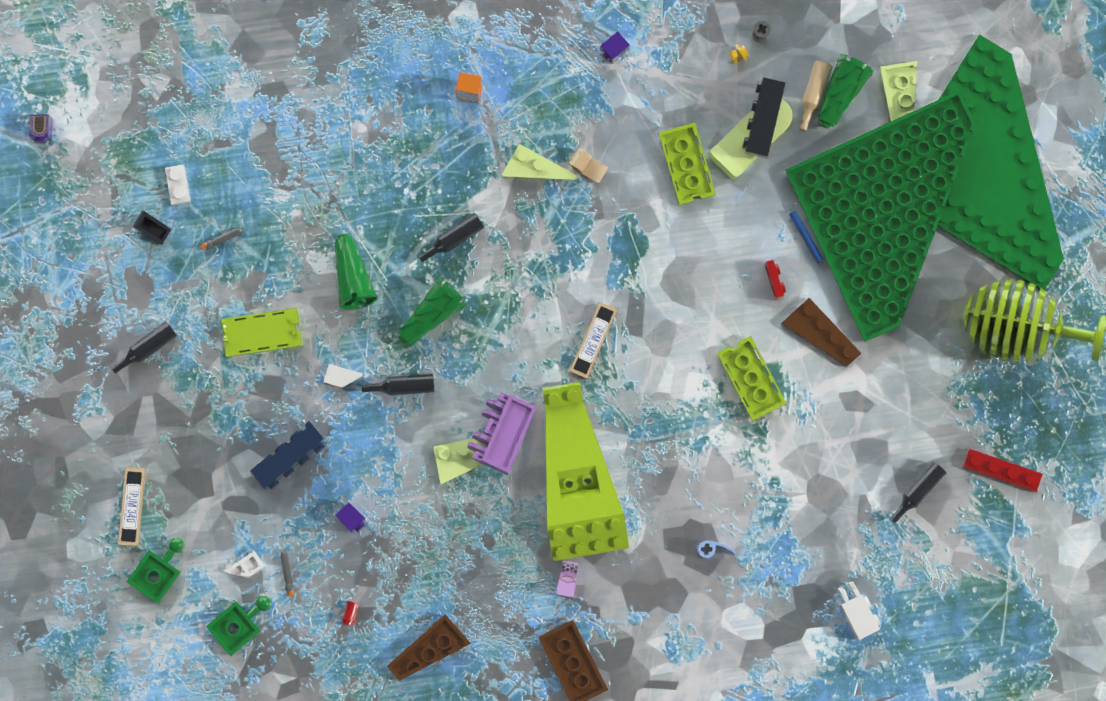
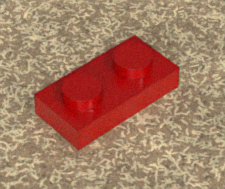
M774 260L766 261L764 265L775 301L783 299L786 289L784 283L779 280L778 275H781L779 265L775 264Z

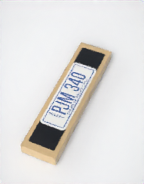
M602 302L599 303L569 372L585 379L588 378L618 309Z
M127 467L125 469L118 545L139 546L146 469Z

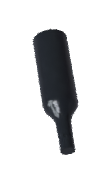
M473 212L436 238L434 245L418 256L419 260L423 263L437 253L451 251L484 229L482 222Z
M164 321L130 346L127 355L111 367V369L116 374L131 363L144 361L177 337V334L169 323Z
M433 373L388 377L381 383L362 385V393L381 391L389 396L435 392Z
M932 461L903 494L902 504L895 514L892 515L890 521L896 524L908 510L917 508L947 474L946 471Z

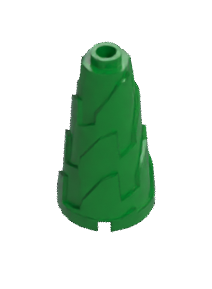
M840 54L837 59L838 61L830 79L823 105L818 114L819 125L826 129L837 125L845 110L851 105L854 98L859 94L874 72L870 66L854 57H851L849 61L846 60L848 56L846 54Z
M349 234L339 235L338 239L335 240L339 307L343 310L360 309L359 305L364 304V307L370 306L377 301V294L371 278L367 274L364 261L361 260L358 247L354 243L353 237L349 236Z
M442 277L434 282V286L426 294L424 300L400 328V336L398 338L405 345L408 343L410 345L415 344L429 331L435 329L443 321L452 317L467 305L465 300L460 303L463 297L447 281L444 284L441 283L444 280Z

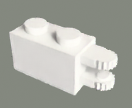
M852 581L849 583V588L855 598L849 600L845 589L840 587L838 591L844 603L839 606L857 640H860L880 630L878 625L881 623L877 615L872 614L870 610L872 606L869 599L863 597L862 594L860 595Z

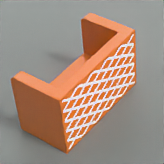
M459 72L456 86L457 99L479 103L483 87L481 84L482 77Z

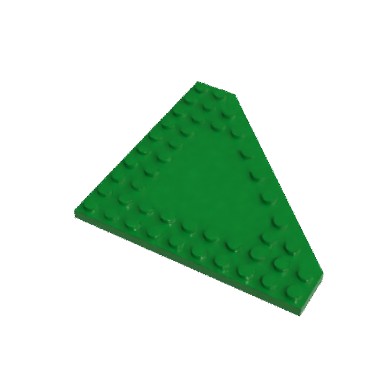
M979 34L939 98L941 99L960 90L976 125L937 227L1024 281L1036 285L1037 289L1040 290L1042 288L1045 290L1064 257L1012 54Z
M960 90L785 170L864 342L900 327L976 125Z

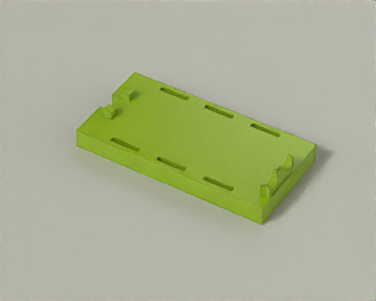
M695 122L659 132L658 135L679 206L694 202L693 198L700 196L702 200L716 196Z
M297 308L221 319L227 358L303 346L301 331L296 329V324H300Z
M749 336L737 342L738 347L732 349L730 346L718 352L717 355L748 415L754 421L787 403L753 338Z

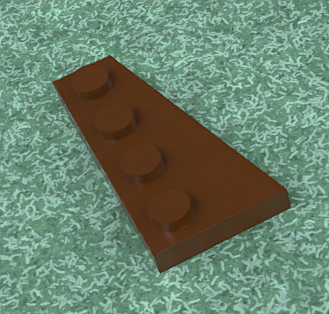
M810 298L781 323L846 367L862 354Z
M445 614L387 667L401 681L471 643Z

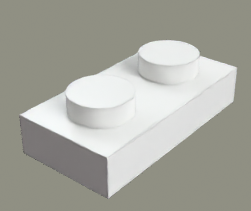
M184 164L165 168L171 205L191 203Z

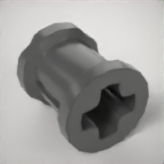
M765 21L757 22L752 33L753 38L759 42L766 41L771 27ZM759 29H760L761 31H764V30H765V33H764V34H763L762 32L758 33V30H759Z

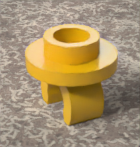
M737 44L738 49L729 53L734 64L740 62L742 58L746 62V57L749 55L744 45L740 47Z

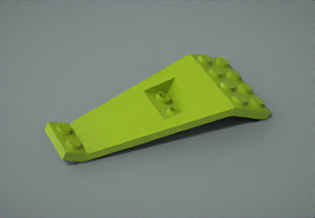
M580 382L542 388L545 404L546 522L553 562L629 548L624 512L584 405ZM586 478H591L589 482L584 481ZM567 481L572 482L570 485L565 484Z

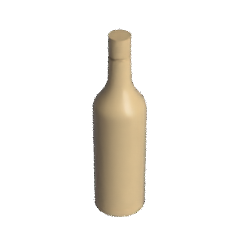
M823 61L814 62L802 100L804 114L799 128L801 131H807L812 114L821 105L833 67L829 63Z

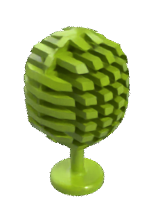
M1013 279L1006 280L1000 302L1001 280L994 281L990 290L986 311L984 309L988 294V284L979 289L975 309H972L974 293L965 305L963 314L965 331H967L970 317H973L970 340L974 345L977 344L981 323L984 320L979 346L980 351L986 354L992 327L995 322L990 349V357L994 359L998 357L1005 325H1007L1001 361L1008 362L1018 327L1013 363H1020L1028 330H1030L1025 362L1033 360L1039 332L1043 333L1038 359L1046 355L1050 335H1055L1052 349L1061 337L1090 342L1093 344L1091 359L1099 362L1106 331V316L1099 318L1096 331L1064 326L1061 311L1058 323L1054 324L1056 301L1051 296L1045 322H1042L1047 292L1041 288L1032 320L1031 315L1036 292V285L1029 283L1021 317L1019 315L1025 281L1022 280L1017 282L1009 315Z

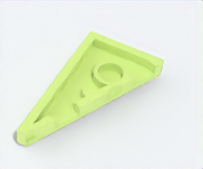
M521 144L518 145L501 175L503 178L558 179L562 181L576 180L577 175Z

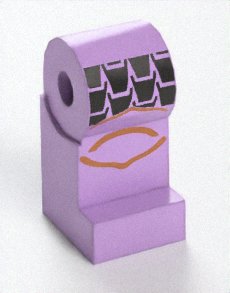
M563 560L557 596L574 597L579 563Z

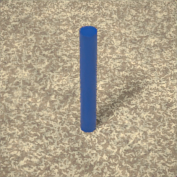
M797 212L790 213L789 216L817 264L822 262L824 259Z

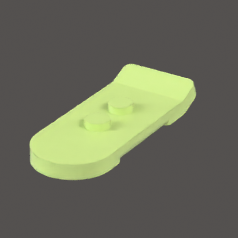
M783 99L781 100L771 144L789 128L792 121L791 107ZM753 111L744 117L708 153L709 158L732 180L739 177L758 158L757 156L744 154L745 149L742 148L744 138L749 136L750 130H747L749 118H753Z

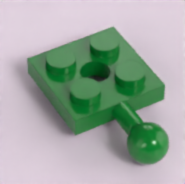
M174 537L170 540V549L163 558L148 550L127 580L128 584L157 604H160L181 574V571L169 564L175 553L181 552L184 548V541L179 537ZM156 571L159 574V580L152 583L149 580V574Z
M260 596L256 601V606L247 613L235 601L206 627L226 652L233 656L261 632L252 618L260 611L269 610L272 605L271 599L267 596ZM232 623H236L239 626L238 633L234 635L228 630L229 625Z

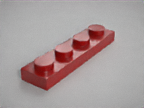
M968 449L963 468L1035 493L1038 491L1043 475L1034 470L973 449Z

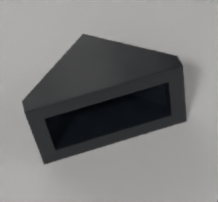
M143 210L133 225L137 232L160 245H163L171 231L170 227Z

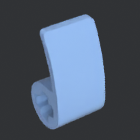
M703 541L697 547V553L703 559L712 557L716 546L735 555V551L732 548L713 541ZM705 545H709L708 548H711V552H708L707 555L701 552V548L705 547Z

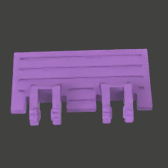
M501 392L498 401L504 404L492 399H487L486 405L501 412L500 415L488 409H483L481 414L489 419L483 432L484 434L475 431L471 435L473 439L487 445L486 448L473 442H468L467 447L475 452L473 460L508 475L537 407Z

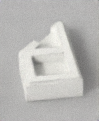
M329 364L324 383L344 388L355 380L362 378L363 373Z
M253 551L224 570V572L250 578L264 569L265 566L256 552Z

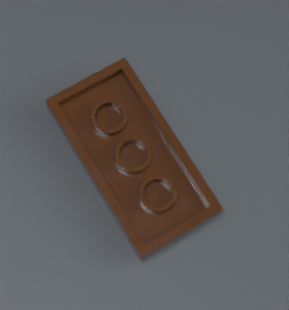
M574 620L538 637L570 701H587L608 690Z

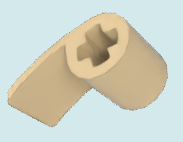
M580 148L577 149L568 163L571 168L596 183H600L609 167L594 160L588 152Z

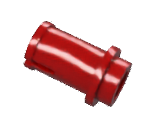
M347 601L344 616L341 617L342 624L353 627V624L356 623L354 620L360 604Z

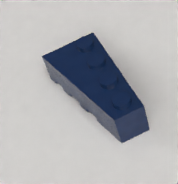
M310 421L304 424L306 429L296 431L291 435L289 443H282L274 451V455L269 454L250 470L265 490H272L280 484L279 480L284 476L288 478L295 472L294 468L299 464L303 466L310 460V455L314 452L318 454L325 448L326 440Z

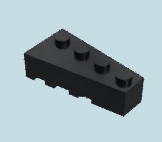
M763 77L761 82L758 81L755 93H758L757 100H753L751 108L754 114L752 119L749 118L747 130H750L749 136L744 138L742 146L745 149L744 154L768 158L786 82Z

